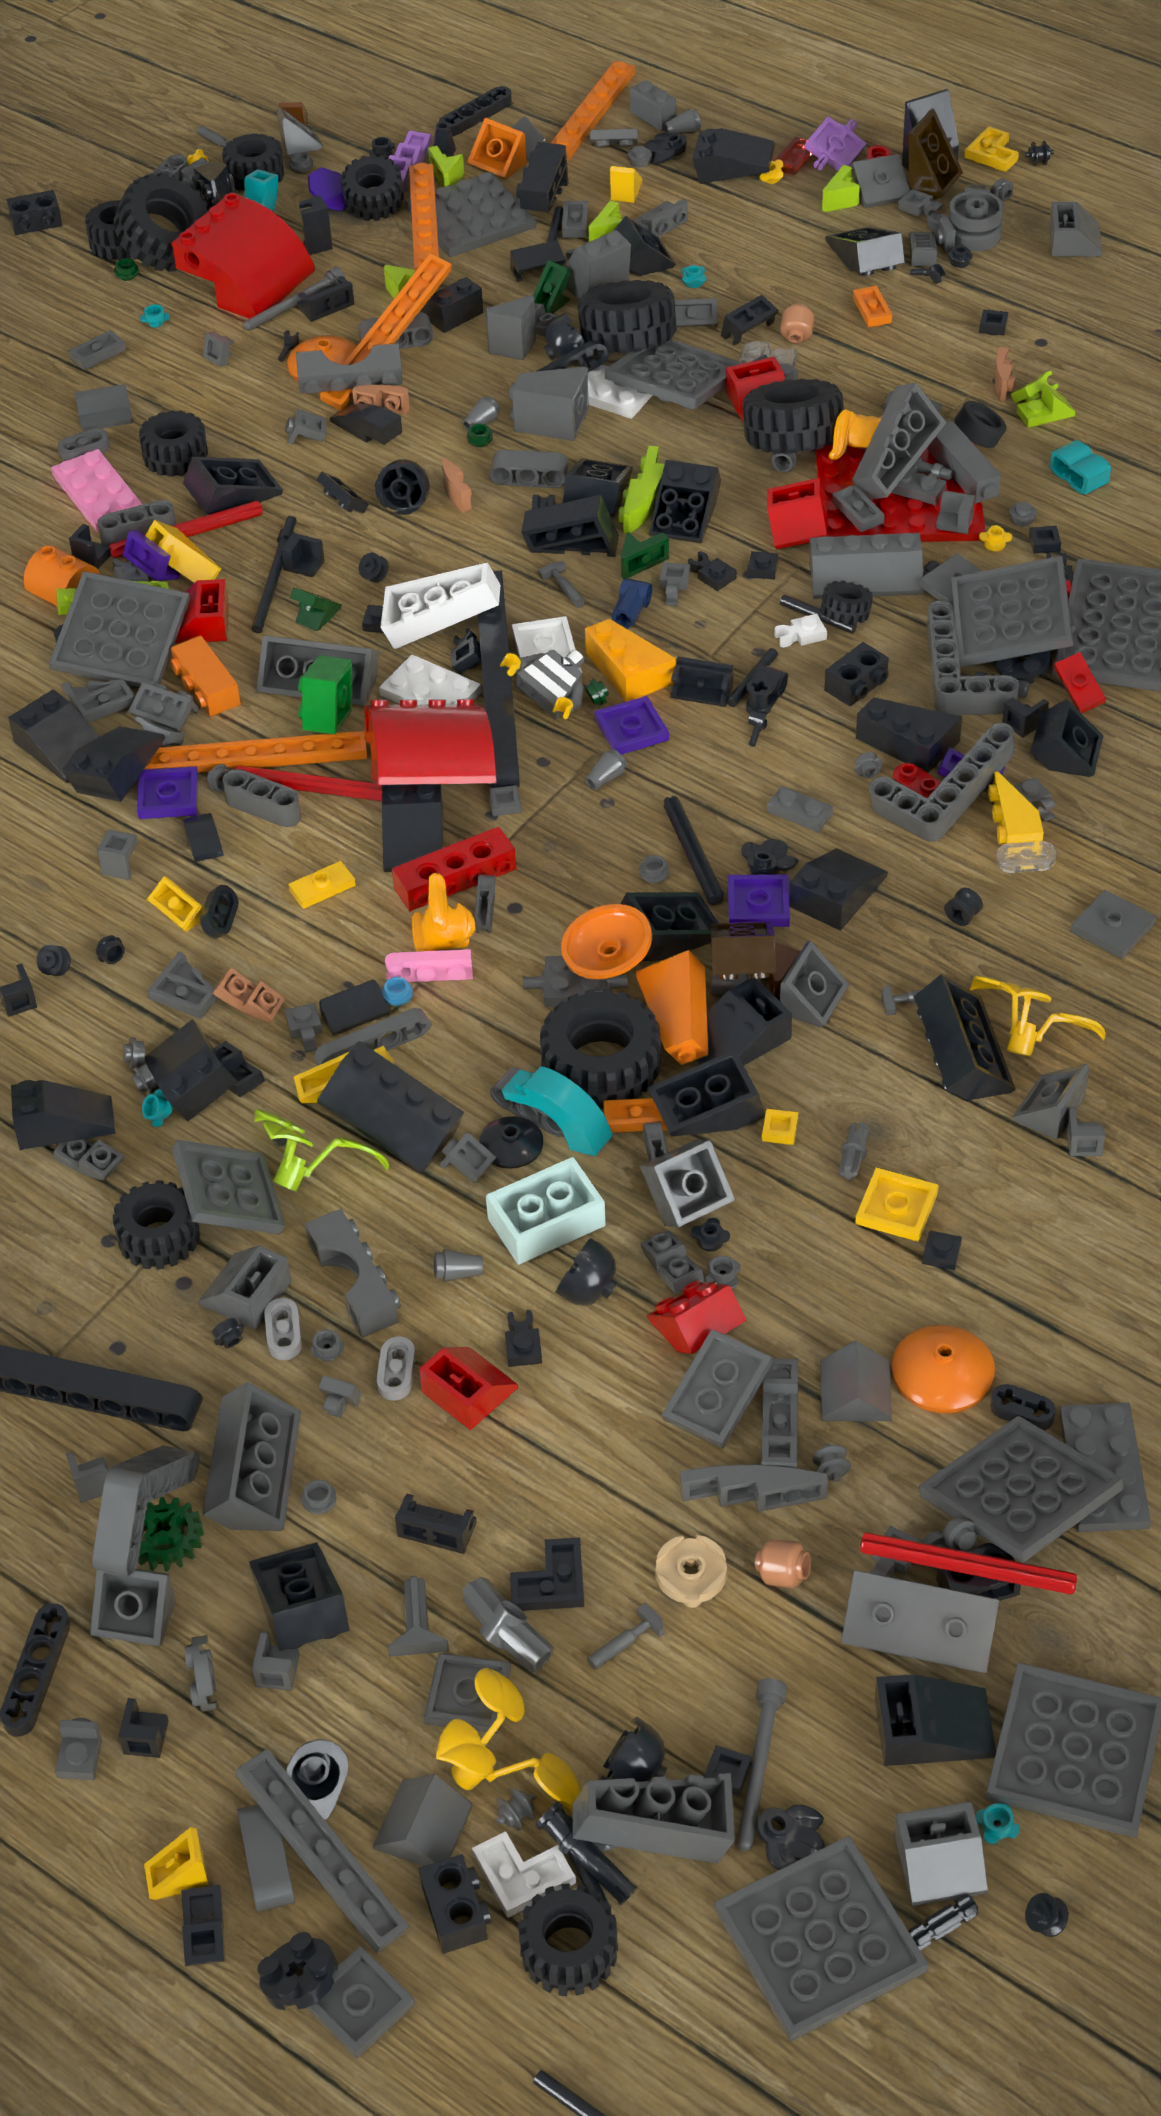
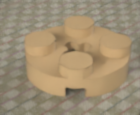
M684 1535L675 1537L665 1543L657 1554L656 1581L660 1589L671 1599L682 1602L687 1607H698L702 1602L715 1597L724 1587L727 1579L725 1554L716 1542L705 1536L696 1535V1539H684ZM695 1564L699 1566L698 1573L696 1574L685 1573V1568L683 1567L685 1565L692 1567Z

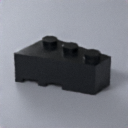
M538 142L535 150L531 151L529 165L524 168L523 180L521 183H518L516 189V197L520 198V209L549 212L557 201L555 195H561L563 192L561 187L569 184L566 145Z
M601 495L525 511L521 530L530 552L565 554V551H581L582 555L590 556L591 552L607 553V557H616L619 534Z
M873 697L857 713L856 739L904 763L914 764L929 773L943 759L948 748L953 749L960 742L962 716Z

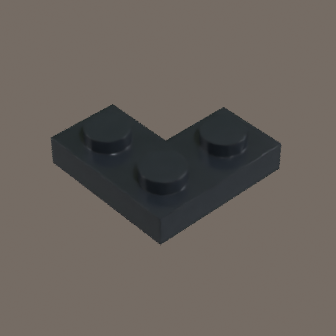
M580 1537L545 1539V1571L510 1573L511 1602L522 1611L584 1607Z

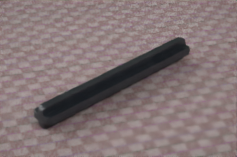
M674 795L670 798L666 797L663 801L664 809L708 903L715 905L716 903L723 902L724 893L679 798Z

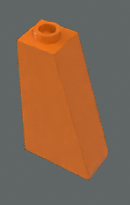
M687 950L636 971V977L648 1008L653 1012L655 1020L659 1023L664 1049L680 1065L707 1056L708 1033L705 966L690 950Z

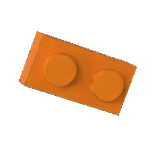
M877 286L853 290V300L867 327H878L892 323V313Z
M652 1098L603 1101L604 1116L612 1133L643 1131L644 1123L660 1121L662 1130H668Z

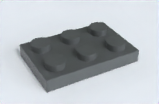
M711 1329L662 1413L663 1420L724 1449L773 1364L772 1357Z

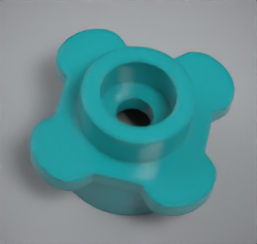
M696 265L682 268L681 274L684 276L682 277V282L689 288L702 286L707 280V277L704 275L705 268Z
M158 304L147 306L144 309V314L140 316V321L148 323L152 328L159 327L164 321L170 319V314L164 313V308Z
M160 1089L156 1090L154 1095H148L142 1103L143 1116L148 1120H152V1125L158 1128L163 1125V1120L173 1110V1106Z
M1005 1803L992 1804L985 1810L981 1809L976 1813L977 1824L982 1826L984 1831L983 1839L988 1844L994 1845L998 1843L999 1839L1006 1837L1016 1838L1018 1836L1020 1827L1013 1822L1014 1816L1009 1805ZM998 1821L1001 1823V1825L995 1826L994 1822Z

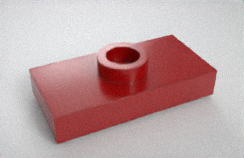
M1081 652L1054 663V669L1076 709L1081 714L1106 703V697Z

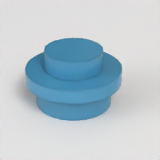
M393 977L385 982L382 988V995L386 1003L399 1006L411 1000L413 990L406 979Z

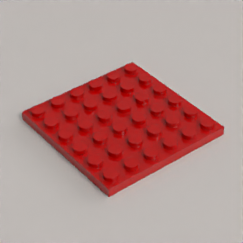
M833 444L825 445L824 448L818 450L815 449L817 478H820L828 499V537L920 533L921 542L981 541L979 539L980 533L986 532L982 502L974 503L973 519L968 534L936 528L941 511V498L936 505L894 493H890L888 497L871 500L884 514V523L860 532L832 503V494L855 485L852 479L867 448L847 445L844 454L836 460L829 458ZM927 448L919 457L926 463L933 465L939 463ZM918 472L920 474L929 476V474ZM941 478V480L946 481L945 491L966 494L953 478L951 480Z

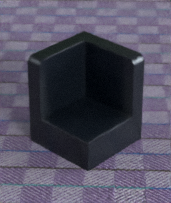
M82 524L69 538L72 555L93 565L97 569L111 556L108 546L91 540L89 525Z
M292 533L281 549L283 567L288 572L314 577L325 561L323 542L320 539Z
M1012 697L1004 702L1002 723L1010 725L1016 734L1024 738L1036 730L1040 713L1049 708V702L1043 699L1031 707L1028 704H1021Z
M22 963L16 965L20 980L0 987V1000L8 1017L37 1008L33 987Z
M128 1698L118 1736L123 1754L160 1758L169 1722L168 1716L166 1714L139 1712L136 1699Z

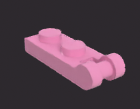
M471 950L390 953L385 957V966L388 970L386 974L387 980L393 977H402L408 982L473 979Z

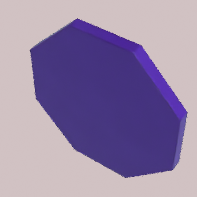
M321 167L308 175L309 192L314 197L320 195L330 209L342 211L347 208L344 202L340 173Z

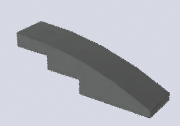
M766 1465L712 1466L680 1471V1492L683 1502L718 1495L721 1507L755 1500L758 1512L827 1499L828 1478L826 1473Z

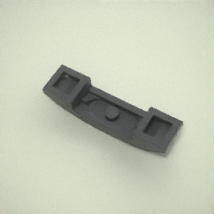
M772 1358L773 1364L763 1379L761 1465L797 1468L798 1359Z

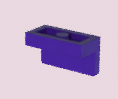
M138 530L129 531L122 554L155 581L179 579L180 573L168 565L171 556Z

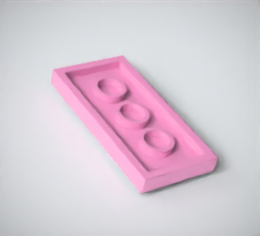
M99 449L51 467L53 477L96 532H99L98 519L101 516L143 505Z

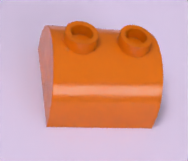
M46 545L37 550L30 558L24 572V588L57 606V588L77 589L83 571L99 575L100 572L93 565L55 546Z

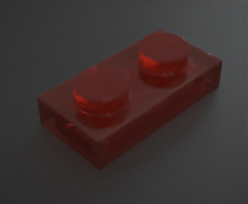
M795 137L774 160H781L783 162L781 170L785 174L795 175L813 156L810 151L804 148L807 142L806 139Z

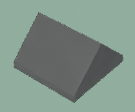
M281 107L277 109L281 141L287 155L320 150L323 147L317 134Z
M533 295L486 308L487 340L490 354L519 360L525 359L536 341Z
M808 941L781 982L780 1002L792 1013V1018L817 1027H823L849 986V983L811 941Z
M1085 1063L1041 1075L1012 1118L1019 1124L1057 1140L1066 1127L1068 1108L1075 1107L1077 1110L1086 1096L1089 1075L1088 1065Z
M854 1341L820 1361L822 1421L892 1420L888 1359L858 1341Z
M135 1569L134 1573L128 1577L97 1570L90 1635L161 1646L176 1601L169 1574Z
M435 1774L402 1780L373 1848L422 1866L451 1858L472 1809V1803Z

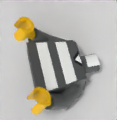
M550 650L547 653L526 657H518L515 654L508 653L502 660L500 666L509 667L507 671L509 676H513L515 672H518L516 687L554 719L557 720L562 712L564 713L563 718L568 719L569 714L581 706L584 687L582 685V673L578 668L585 660L577 650H572L565 658L557 651Z

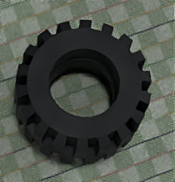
M257 133L245 134L233 138L232 141L227 142L226 146L223 147V163L227 165L228 173L233 176L234 188L236 190L245 191V177L257 169L278 175V182L283 180L285 173L280 142L275 140L274 137Z
M371 154L370 157L364 155L359 160H352V164H348L345 167V171L341 175L344 202L346 207H348V211L351 214L355 213V217L359 219L364 217L366 221H370V219L379 221V218H388L390 213L395 214L397 208L401 207L402 200H404L402 177L398 165H394L392 159L386 160V156L383 155L380 157H376V154Z
M110 200L100 203L97 207L90 209L85 218L90 250L95 255L107 258L108 260L131 258L130 252L128 250L125 251L121 245L122 240H118L115 232L114 217L121 200Z
M181 410L160 412L158 415L148 418L149 421H144L142 428L139 430L144 464L146 467H149L150 471L157 472L158 475H168L170 477L185 475L192 457H207L208 455L204 424L193 413H185V411Z
M156 1180L155 1184H149L148 1181L142 1183V1186L139 1188L136 1186L130 1188L129 1194H123L119 1198L120 1203H116L114 1207L113 1224L122 1255L126 1259L130 1258L133 1265L138 1266L142 1264L144 1269H150L152 1266H156L157 1270L164 1269V1265L170 1264L172 1267L178 1264L177 1261L179 1259H187L189 1257L188 1251L194 1252L197 1247L196 1241H199L200 1228L198 1222H192L183 1187L177 1189L176 1183L169 1182L164 1184L163 1180ZM156 1222H167L159 1227L147 1228L148 1225Z
M570 1883L561 1884V1890L555 1891L553 1886L546 1888V1895L544 1897L536 1894L532 1898V1907L526 1905L522 1912L523 1920L519 1921V1943L524 1969L526 1972L530 1971V1979L535 1984L542 1981L543 1990L551 1993L553 1988L558 1989L559 1996H567L568 1990H575L577 1996L584 1994V1987L589 1986L591 1990L599 1987V1978L606 1981L611 1974L610 1966L615 1967L618 1951L617 1922L615 1915H612L611 1906L607 1901L601 1903V1895L593 1890L591 1894H588L586 1886L579 1884L577 1889H570ZM563 1928H577L584 1931L590 1937L585 1946L571 1952L556 1950L547 1943L548 1938L554 1932Z

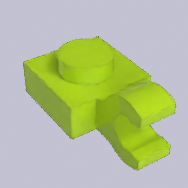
M1052 371L1041 374L1035 381L1011 393L1010 395L1014 403L1024 399L1026 402L1040 397L1039 391H1042L1044 382L1048 384L1047 378L1053 374ZM1058 384L1049 385L1055 390L1058 388Z

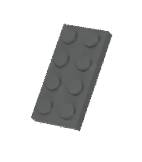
M1130 1403L1060 1406L1059 1416L1064 1443L1123 1478V1490L1078 1522V1532L1149 1529L1151 1520Z

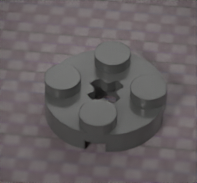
M207 1635L192 1637V1644L184 1648L187 1669L194 1668L196 1681L190 1684L192 1706H200L202 1712L217 1709V1700L210 1701L209 1697L213 1695V1691H216L211 1649L203 1650L202 1644H207L209 1641Z

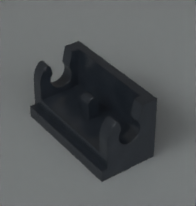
M317 195L315 198L301 201L299 208L303 209L300 211L305 239L303 244L308 253L313 255L333 249L329 211L320 195Z
M557 240L510 250V269L517 282L522 281L520 274H523L524 271L541 269L546 266L548 260L561 266L566 264L565 256Z
M343 276L336 278L338 283H340L337 286L312 296L300 292L297 295L302 301L297 303L298 309L313 322L355 305L352 283L348 282Z
M760 295L725 315L721 336L726 340L732 333L734 336L733 345L740 343L744 333L766 321V326L773 324L775 315L778 314L779 310L763 295Z
M678 656L671 677V681H674L671 688L670 698L726 707V699L730 696L733 688V665Z
M407 1493L395 1516L397 1537L465 1554L477 1523V1518L473 1516L474 1510L467 1509L462 1516L417 1504L416 1501H413L414 1495Z

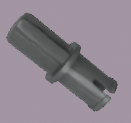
M856 1122L849 1126L847 1140L841 1147L843 1156L839 1174L846 1177V1180H852L853 1177L858 1175L861 1160L867 1154L865 1145L869 1135V1127L859 1122L857 1132H855Z

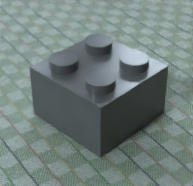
M694 1140L640 1166L664 1226L681 1227L735 1200L711 1140Z

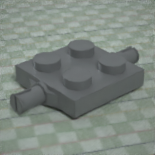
M545 956V969L541 977L523 976V990L542 989L545 1007H555L561 1001L567 1002L569 996L576 993L580 996L585 994L587 990L594 989V992H603V989L610 990V987L628 988V974L607 979L581 977L568 968L563 956Z

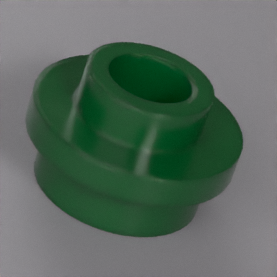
M120 259L115 264L114 274L121 280H132L139 273L138 266L132 259Z
M474 424L467 432L468 443L475 447H484L493 439L492 431L486 424Z
M594 678L590 679V683L584 686L589 698L595 706L600 703L602 705L606 704L607 700L605 697L609 693L601 680L596 682Z

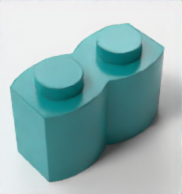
M1074 440L1051 452L1050 469L1057 477L1068 481L1070 486L1078 493L1085 495L1109 483L1111 473L1109 462L1103 457L1093 454L1090 447L1083 442Z

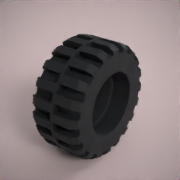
M162 173L157 174V176L148 174L144 175V177H139L128 186L116 209L114 226L117 238L122 240L121 245L125 251L128 250L133 259L142 261V265L155 267L154 270L163 271L164 269H167V272L177 271L171 243L182 232H185L192 226L196 220L208 212L209 206L206 200L201 199L202 195L198 190L194 191L189 183L179 181L178 177H166V174ZM148 214H157L167 218L176 226L179 232H172L161 228L153 222Z
M651 280L611 282L586 291L578 302L582 339L585 343L592 340L599 341L607 348L608 353H628L652 349L672 339L677 330L674 293L667 285L660 282L655 283Z
M788 379L781 382H771L768 385L759 386L758 389H752L747 393L742 403L745 439L754 449L778 454L808 452L812 449L824 448L825 445L833 444L836 419L841 411L844 410L843 394L835 384H830L828 381H819V379Z
M594 989L587 990L585 994L580 996L576 993L569 996L567 1002L561 1001L556 1005L554 1012L548 1013L544 1020V1025L541 1027L542 1067L549 1068L570 1079L584 1090L600 1109H604L603 1101L638 1099L642 1096V1091L647 1092V1087L654 1084L653 1080L658 1078L661 1064L659 1023L655 1020L653 1012L648 1007L645 1008L644 1003L636 998L630 999V995L619 992V994H615L609 989H603V992H594ZM598 1041L612 1042L624 1047L618 1053L602 1057L590 1056L578 1051L580 1047Z

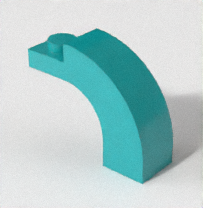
M257 169L245 177L244 197L274 212L278 194V175Z
M540 1066L535 1073L519 1070L502 1089L505 1100L535 1107L551 1117L562 1130L569 1149L572 1151L596 1156L613 1136L604 1114L592 1098L570 1079L549 1068Z

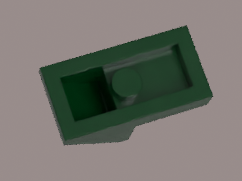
M550 260L547 261L533 297L534 303L544 305L545 313L554 314L570 301V298L562 295L572 271Z
M628 532L621 553V577L623 579L632 577L668 560L669 538L662 532L643 542H639Z
M293 587L290 598L299 601L298 607H300L296 622L314 631L320 630L342 606V604L295 587Z

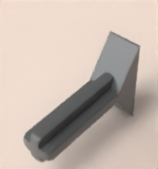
M411 1576L410 1579L404 1582L406 1633L388 1645L389 1657L448 1652V1641L428 1631L425 1581L423 1578Z

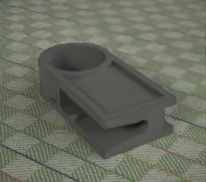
M479 875L475 905L476 933H479L480 930H488V933L492 931L495 875Z
M660 1121L644 1123V1141L650 1162L667 1154L668 1151Z

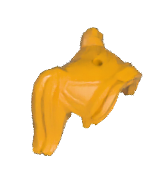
M847 409L842 410L836 419L833 449L829 454V458L831 460L840 458L844 454L847 445L867 448L881 417L856 415Z
M433 873L429 876V906L424 915L415 912L411 917L412 936L416 952L466 948L469 944V938L475 931L474 918L471 912L460 903L456 904V909H452L448 905L444 878L440 874Z

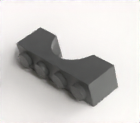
M399 343L374 345L364 360L351 365L332 362L324 355L322 350L296 352L300 393L312 394L322 391H342L362 385L394 386L403 384Z
M339 1209L305 1223L308 1244L321 1267H342L351 1271L358 1278L355 1285L345 1295L348 1314L361 1337H366L399 1323L397 1309L401 1307L397 1293L394 1289L388 1290L385 1285L387 1283L386 1276L380 1265L374 1266L372 1262L373 1255L367 1242H360L358 1238L359 1231L352 1218L348 1220L342 1209Z

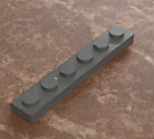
M268 1748L238 1767L235 1773L236 1777L376 1954L407 1932L409 1925Z

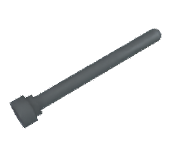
M335 266L326 272L324 279L300 292L312 296L327 288L339 285L340 283H338L336 278L343 276L346 279L343 271L338 266ZM296 293L244 322L243 327L245 330H252L296 306L302 299Z
M761 1679L757 1686L756 1699L759 1701L758 1705L761 1707L737 1842L739 1849L742 1851L750 1850L753 1845L775 1713L785 1703L787 1686L776 1679Z

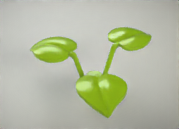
M259 1109L254 1111V1122L264 1121L263 1126L271 1139L287 1138L284 1157L273 1179V1182L297 1192L303 1176L310 1178L312 1171L337 1146L363 1150L376 1157L387 1171L389 1169L388 1161L378 1151L363 1143L342 1137L335 1138L306 1168L304 1167L306 1160L294 1155L297 1141L313 1147L311 1141L295 1132L296 1130L304 1134L305 1130L294 1122L279 1117L274 1113Z

